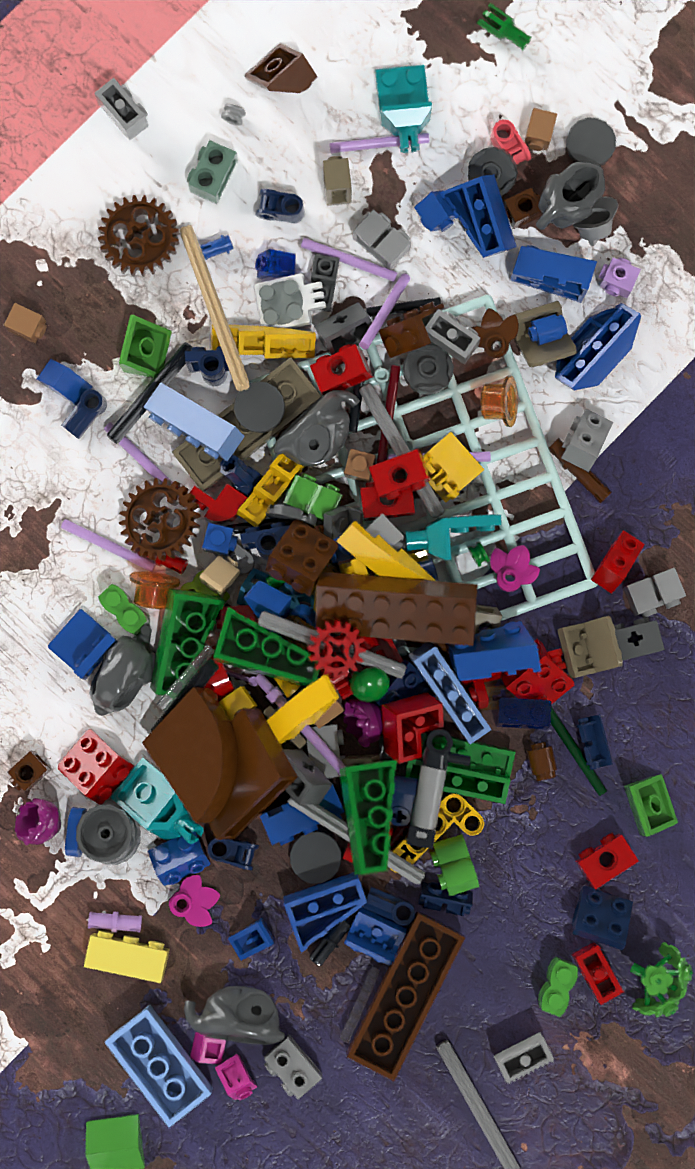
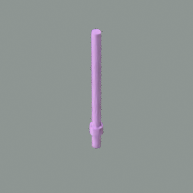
M258 674L254 678L257 684L267 694L266 698L272 704L275 703L281 708L288 702L283 697L284 693L279 687H274L264 675ZM309 725L305 726L301 733L340 775L339 769L346 766Z

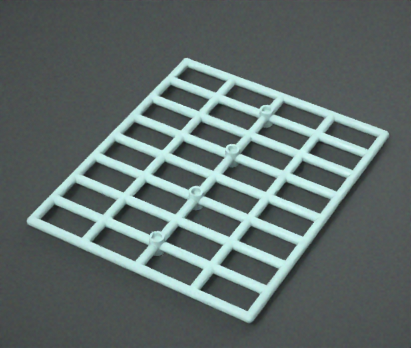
M484 295L445 309L442 312L447 311L456 317L485 306L486 310L491 308L497 312L492 296ZM434 314L422 318L425 327ZM379 333L367 349L375 374L372 378L366 380L364 385L380 386L386 401L390 369L384 368L376 345L383 343ZM510 344L508 352L503 356L507 367L457 384L453 374L447 386L448 388L439 393L427 395L399 406L396 402L393 422L410 451L437 443L449 432H452L455 436L465 433L471 452H482L474 429L524 411L533 437L490 452V462H478L484 468L480 476L487 494L444 509L445 512L437 517H454L491 503L494 514L501 515L502 525H499L500 530L451 547V560L440 559L434 555H428V558L432 557L434 564L444 561L451 581L464 583L462 582L454 557L469 552V546L475 547L478 541L482 546H486L504 539L509 552L517 546L514 535L564 517L573 544L532 558L529 561V565L540 567L577 553L586 580L537 598L532 584L521 585L527 601L501 610V621L592 589L598 585L590 580L595 573ZM328 352L296 363L302 372L308 371L312 385L321 396L323 394L320 393L310 365L316 363L319 357L330 355ZM400 365V376H402L403 365ZM269 374L249 380V384L261 381ZM511 376L520 402L470 420L461 394ZM353 387L346 389L353 394ZM452 398L461 422L460 424L416 440L410 439L402 415ZM374 416L359 420L357 431L377 425L378 423ZM275 436L267 442L273 461L278 456L274 453ZM345 444L337 453L342 466L313 476L317 479L316 484L321 485L345 476L344 471L349 456ZM537 447L546 473L496 490L487 464ZM392 448L389 449L388 455L395 454ZM346 478L355 502L344 506L363 511L359 482ZM551 482L560 508L510 526L500 500ZM380 497V502H381V503H382V502H385V501H388V500H387V497H385V498H381V497ZM423 503L427 516L397 526L396 528L402 535H405V531H416L424 528L437 518L431 517ZM363 516V525L366 529L373 523V520L364 521ZM317 520L316 526L324 524V522ZM493 572L466 583L478 584L479 589L496 583L497 574ZM489 623L480 625L478 629L489 626ZM404 645L396 649L400 656L403 657L409 655L417 648Z

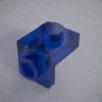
M268 249L258 254L255 261L257 278H283L295 275L296 254Z

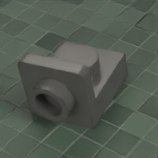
M342 505L324 513V535L331 539L340 537L354 521L363 527V511Z

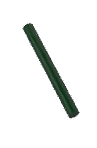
M551 705L543 709L542 712L598 796L606 793L607 789L595 771L590 770L589 765H586L587 760Z

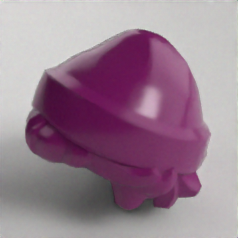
M357 698L347 699L344 711L345 717L343 719L344 723L347 724L346 732L353 734L363 747H368L371 743L379 741L380 735L383 732L382 707L373 701L365 702Z
M34 798L31 802H26L25 805L20 806V812L16 816L14 832L25 845H40L51 840L60 831L61 820L58 808L54 803Z

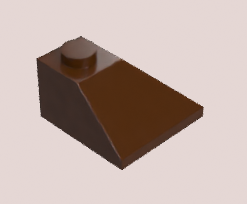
M281 43L244 76L248 81L268 91L301 93L309 89L312 82L318 78L303 53Z

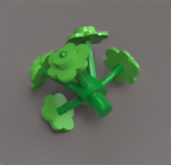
M663 942L659 947V952L664 957L656 965H648L646 968L634 962L630 970L631 973L641 977L640 982L645 985V998H638L632 1004V1009L639 1011L643 1015L655 1014L656 1017L661 1015L668 1017L674 1014L678 1009L679 1001L686 994L687 983L692 980V967L688 965L685 957L681 958V953L675 946H668L667 943ZM666 963L672 964L678 970H666L663 965ZM667 993L669 996L668 1000H666L663 994ZM650 995L657 996L661 1002L656 1001V999L650 997Z

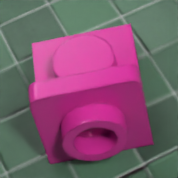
M238 1054L215 1067L228 1096L234 1100H243L252 1094V1090L257 1088L255 1081L251 1079Z

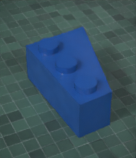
M495 175L481 176L439 192L442 199H445L452 208L455 218L461 221L467 230L466 234L483 258L517 247Z
M532 245L521 246L510 281L582 303L589 289L597 261L540 250Z
M521 621L509 622L495 629L482 630L474 635L473 646L447 644L452 670L459 681L491 678L492 673L508 671V675H517L516 670L529 668L533 669V673L541 672L537 644Z
M332 783V786L318 805L342 819L340 814L344 813L345 810ZM289 803L260 815L272 845L279 842L281 846L295 840L293 835L302 831L304 835L317 830V824H320Z
M354 872L283 896L284 906L301 953L319 937L321 938L327 934V931L344 921L367 903L359 876L355 875Z

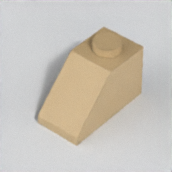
M218 556L199 576L201 583L222 598L239 576L240 570L237 569L239 564L228 556L225 558Z

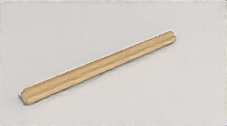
M190 225L182 227L180 229L181 237L234 385L238 391L247 390L250 387L249 380L194 229Z

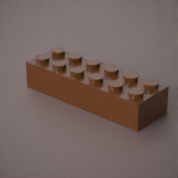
M322 572L316 585V627L318 626L323 630L325 629V621L334 626L335 620L338 619L342 627L346 621L351 624L350 631L353 628H357L359 632L356 636L473 646L478 584ZM332 632L330 634L341 635L343 632Z
M419 911L416 912L395 955L394 961L389 966L347 1050L348 1058L395 1081L465 940V936L462 933Z

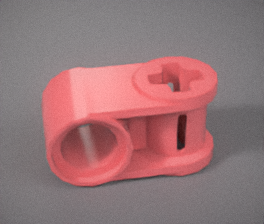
M505 119L496 122L490 137L493 146L502 148L511 154L516 165L524 160L530 161V151L518 134L514 124ZM504 130L508 133L509 137L500 138L497 135V131Z

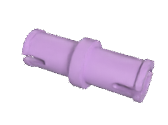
M114 911L113 914L90 912L88 929H109L114 933H117V930L140 932L142 916L119 915V912Z

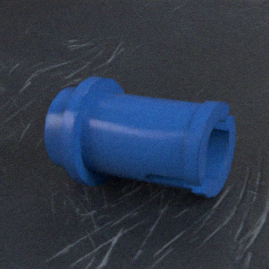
M223 234L219 239L200 245L206 260L225 252L230 254V250L234 249L229 235L224 236Z

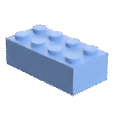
M151 1005L143 1009L105 1041V1044L168 1127H171L200 1104L213 1091L212 1085Z

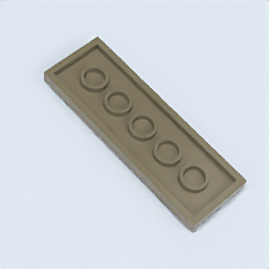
M291 357L260 381L273 385L284 397L285 413L281 423L276 428L265 433L251 432L244 428L236 418L234 411L235 402L217 415L234 425L245 436L233 453L234 456L242 461L295 421L322 397ZM185 441L173 450L172 453L200 490L205 492L224 477L220 473V463L223 459L218 457L215 460L204 452L205 448L200 445L196 448Z

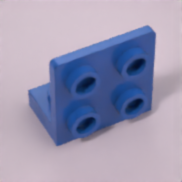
M79 609L49 643L48 648L71 667L80 679L86 680L100 665L104 653L117 639L84 610Z

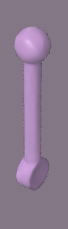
M227 670L231 677L249 682L251 686L258 685L254 680L255 676L247 677Z

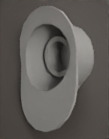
M601 197L592 207L591 216L573 224L581 238L588 240L590 246H595L600 239L610 235L613 218L618 210V202L612 197Z

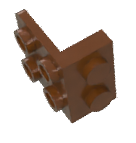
M430 302L419 307L420 312L414 308L403 313V319L397 316L386 321L387 326L380 329L379 333L389 358L431 343L422 318L435 313L438 309L445 308L443 303L435 306L434 302Z
M294 520L269 555L265 571L274 579L282 580L291 585L295 591L311 596L316 588L320 574L337 551L338 543L300 520Z

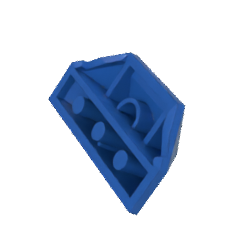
M620 303L615 308L604 310L589 317L571 337L576 346V354L556 360V380L574 391L599 386L632 349L641 314Z

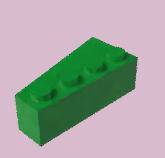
M169 588L150 684L151 690L156 695L177 697L184 690L193 673L197 658L205 647L204 643L210 630H213L217 615L226 602L220 596Z
M228 607L214 653V661L304 687L314 683L318 679L320 669L316 670L314 668L317 660H309L310 653L289 643L272 631L270 632Z
M397 760L339 769L355 875L387 871L390 821H392L393 811L391 810L392 798L395 788L394 775Z

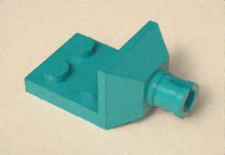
M425 65L376 69L375 75L381 126L394 136H399L400 152L408 153V141L411 145V153L419 151L418 134L429 123L432 111V101H429Z
M489 514L437 518L426 525L424 530L405 531L406 551L426 550L427 553L440 559L451 560L450 532L466 533L469 532V527H476V531H495V525H502L501 515Z
M144 757L141 758L111 796V799L143 828L164 840L182 836L189 844H193L199 838L192 832H196L199 836L203 834V827L195 823L162 772Z

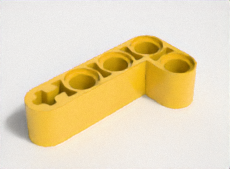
M449 793L441 799L438 817L442 820V826L436 830L434 842L453 823L466 834L477 835L484 828V820L462 796ZM453 797L457 798L460 801V808L456 812H449L446 807L447 801ZM469 816H475L478 819V826L475 830H467L465 827V820ZM406 835L391 851L401 856L405 852L401 847L405 844L408 850L415 855L410 858L409 854H407L403 859L413 865L428 848L413 849L410 845L406 844Z

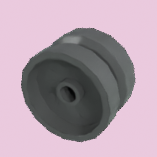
M98 805L89 809L81 817L77 825L76 840L79 849L87 858L99 863L118 865L128 861L136 853L140 844L141 831L138 822L126 811L112 805Z

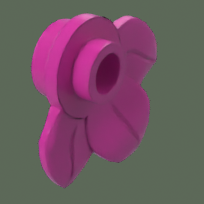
M516 546L508 554L498 548L493 550L490 558V567L497 574V584L503 591H516L521 585L531 584L537 579L540 568L529 565L530 553L526 546ZM505 576H513L514 581H507Z
M200 875L187 877L181 883L180 890L174 893L169 900L170 911L175 916L185 917L189 924L196 927L212 924V918L208 909L213 907L220 898V893L215 889L201 887L202 880ZM179 899L186 900V908L178 906L177 902Z

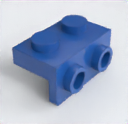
M192 832L197 838H199L196 832ZM181 836L147 851L156 876L163 886L176 884L182 878L190 874L199 873L211 864L204 852L200 839L193 844H189Z
M361 907L347 933L344 944L356 952H362L372 957L379 963L391 966L406 935L407 928Z

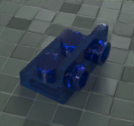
M500 698L496 727L547 730L551 726L550 700Z

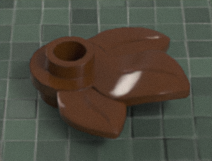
M488 308L482 318L481 327L475 326L471 328L479 334L480 343L478 347L484 348L486 354L492 358H501L508 352L509 343L516 338L519 331V322L516 315L509 316L503 320L496 311ZM496 341L501 343L499 350L493 349V344Z

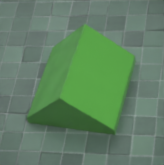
M130 315L119 360V365L123 372L154 378L164 367L172 331L135 315Z
M662 774L624 786L641 836H651L678 823Z
M139 1114L86 1122V1158L90 1169L145 1168Z

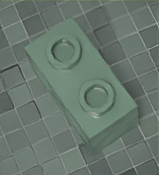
M209 140L207 146H202L197 158L199 163L196 169L192 168L190 170L187 182L191 193L218 204L238 162V156L236 151ZM215 156L223 158L218 164L210 162ZM204 178L212 180V183L208 186L199 184Z

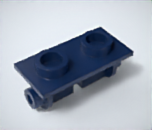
M601 714L578 719L579 725H577V728L579 727L582 743L585 742L586 746L584 747L587 760L586 765H589L590 770L613 765Z
M422 882L418 904L423 905V908L441 911L442 903L447 904L446 913L464 916V914L469 915L473 904V892L465 891L449 896L447 889L442 890L439 883Z

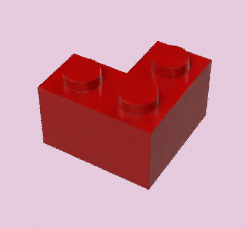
M429 693L381 705L384 752L394 760H397L399 764L422 757L421 733L444 727L443 703Z

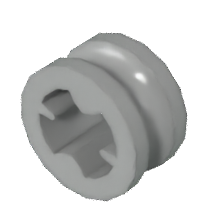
M225 104L224 109L226 112L221 114V118L230 124L242 125L243 120L241 117L245 116L246 111L237 105Z

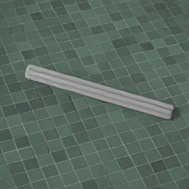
M366 384L359 389L361 396L396 456L410 452L373 386ZM425 482L426 487L416 491L431 517L437 518L445 510L430 484Z
M262 612L258 620V624L262 627L310 645L314 644L309 638L310 635L317 636L319 634L315 630L267 612ZM321 641L319 648L324 650V642ZM329 641L333 652L339 653L343 657L340 646ZM353 645L349 647L350 657L353 653ZM368 650L364 653H359V656L363 659V663L358 662L360 664L382 669L385 673L397 678H402L405 674L406 666L402 663Z
M291 796L289 797L288 803L350 842L348 826L345 821L318 804L298 805ZM389 850L388 867L411 882L419 884L424 878L425 873Z
M448 1040L440 1042L436 1048L503 1168L520 1169Z

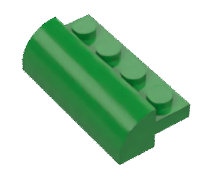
M429 732L421 733L422 757L407 761L404 776L419 779L426 737ZM436 735L432 739V746L436 749H442L446 745V738L443 735ZM452 737L453 746L451 752L470 756L471 761L469 766L448 762L443 791L505 804L516 751L479 742L469 744L465 739Z

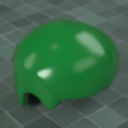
M376 667L366 668L361 672L354 671L352 679H348L353 695L360 701H377L389 689L388 675L384 670Z

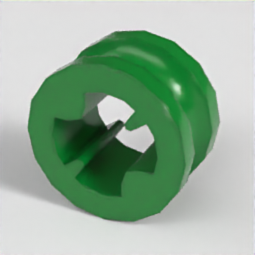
M479 541L476 542L475 547H468L478 567L482 566V562L488 563L490 561Z

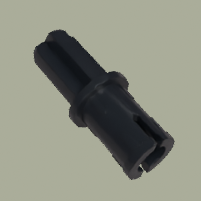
M346 920L332 927L310 954L309 958L316 965L321 966L335 947L339 948V942L351 928V925Z

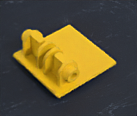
M449 432L423 455L431 481H428V483L445 503L450 499H455L460 494L459 491L484 471V468L452 432Z

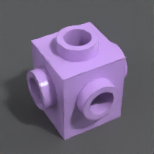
M612 258L609 265L604 263L599 274V278L603 279L600 287L611 296L620 295L628 298L641 269L632 266L631 262L624 258Z

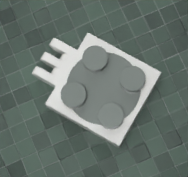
M302 273L254 284L261 326L292 329L312 324L311 311L326 308L324 301L315 303V300L324 298V292H313L323 288L322 282L306 284Z

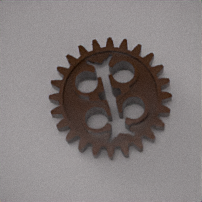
M133 195L132 202H128L126 197H123L124 205L120 206L117 202H114L116 210L107 209L109 218L101 217L102 223L106 226L98 227L99 232L103 234L98 237V241L104 244L100 247L102 253H107L105 255L107 262L113 260L112 266L114 269L121 265L122 274H125L130 269L132 277L135 276L137 271H140L142 277H145L146 270L149 269L154 275V267L158 266L163 270V261L171 263L169 253L177 254L176 249L172 246L180 244L179 239L174 237L180 235L179 229L173 228L178 225L177 220L171 219L173 216L171 210L164 212L166 209L164 203L157 207L156 198H153L148 203L146 195H143L141 201H138L136 195ZM156 213H158L159 223L167 225L166 227L156 225L157 233L163 236L160 242L153 243L150 241L154 235L152 229L148 227L147 222H136V218L139 215H147L150 224H154V218ZM126 229L128 231L124 236L126 243L130 245L132 250H142V254L139 257H131L128 248H124L122 258L120 259L119 249L111 246H122L121 239L115 236L118 230ZM139 233L143 235V238L139 239L135 237V234Z
M155 478L153 485L146 480L144 489L137 485L136 490L138 493L136 495L128 494L132 499L131 502H123L124 506L127 507V511H120L119 513L125 517V520L119 522V525L126 527V529L120 532L121 535L128 537L125 540V544L133 545L131 551L139 552V556L143 558L148 556V559L155 561L157 556L159 560L165 561L166 554L174 559L176 550L183 554L182 546L184 544L191 547V543L188 540L189 537L197 538V535L192 532L193 528H200L201 526L195 522V519L201 517V514L194 512L199 507V504L192 502L195 496L188 493L189 489L185 486L180 487L179 482L174 481L171 484V480L167 478L163 480V483L158 478ZM164 497H167V502L173 506L178 505V499L179 505L187 508L186 510H174V513L180 516V523L176 527H173V521L177 518L171 513L173 511L165 505L160 507V501ZM144 512L147 513V516L143 523L148 525L147 529L153 533L160 532L159 539L154 543L152 536L146 533L140 535L133 531V529H146V526L140 523V516Z

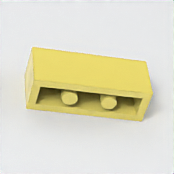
M98 930V934L93 933L90 936L84 967L158 983L163 981L170 950L169 948H164V943L149 941V944L140 943L139 938L124 935L123 939L113 937V932Z

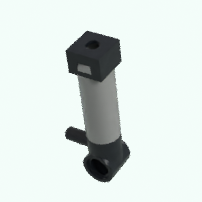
M441 728L431 730L426 737L411 821L406 838V844L429 849H433L448 762L469 766L471 761L470 756L451 752L453 746L452 737L446 730ZM436 735H443L446 738V745L442 749H436L432 746V739Z

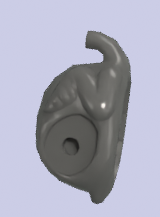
M575 162L560 174L550 175L538 205L543 215L536 222L537 228L544 230L551 223L563 229L591 216L592 207L605 192L604 169L599 164Z
M332 390L326 393L281 434L276 441L274 453L277 455L284 454L287 458L302 466L314 467L329 461L344 446L349 434L350 419L341 402H348L353 408L360 400L347 390Z
M143 625L141 631L133 638L121 636L104 653L101 666L91 682L89 692L94 710L98 715L103 716L125 709L134 700L141 687L151 682L156 654L150 649L152 633L150 626Z
M227 986L207 999L205 1008L200 1016L195 1012L196 1003L185 1001L184 1012L187 1022L196 1032L205 1037L255 1045L274 1044L282 1041L285 1037V1033L279 1029L277 1007L270 996L262 990L247 986Z

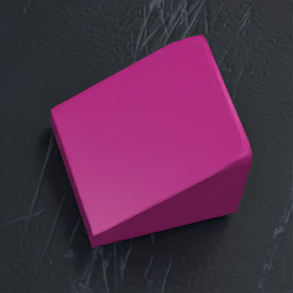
M196 1032L190 1057L200 1063L220 1065L226 1040L208 1038Z

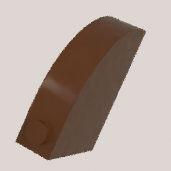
M193 687L144 739L142 744L195 823H211L222 811L231 795L237 773L238 751L232 724L225 710L218 702L216 693L210 688Z
M240 709L230 721L237 742L238 766L235 783L227 803L218 816L209 823L217 840L235 839L298 778L260 709Z

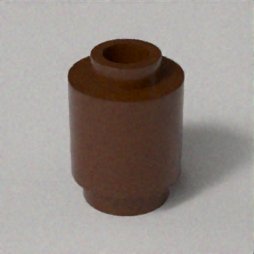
M546 742L532 744L531 750L527 751L532 775H535L536 781L556 777L555 771L557 766L552 746H546Z

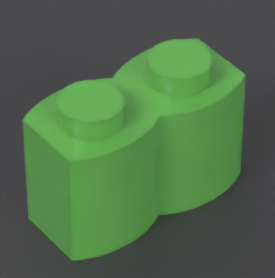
M305 473L301 477L295 475L283 502L284 505L299 508L306 515L312 513L317 517V520L324 522V513L338 508L343 499V495L339 493L340 489L326 483L325 487L315 483L316 478Z
M111 584L98 596L101 605L108 612L115 615L121 627L129 633L137 635L143 625L150 624L146 613L132 604L129 595L118 586Z
M463 835L433 844L434 852H431L430 855L434 867H440L442 874L437 876L442 890L447 889L449 896L479 887L478 878Z
M554 957L547 969V982L542 986L538 996V1004L542 1011L560 1017L567 1009L569 991L575 985L578 976V968L573 962L559 957Z

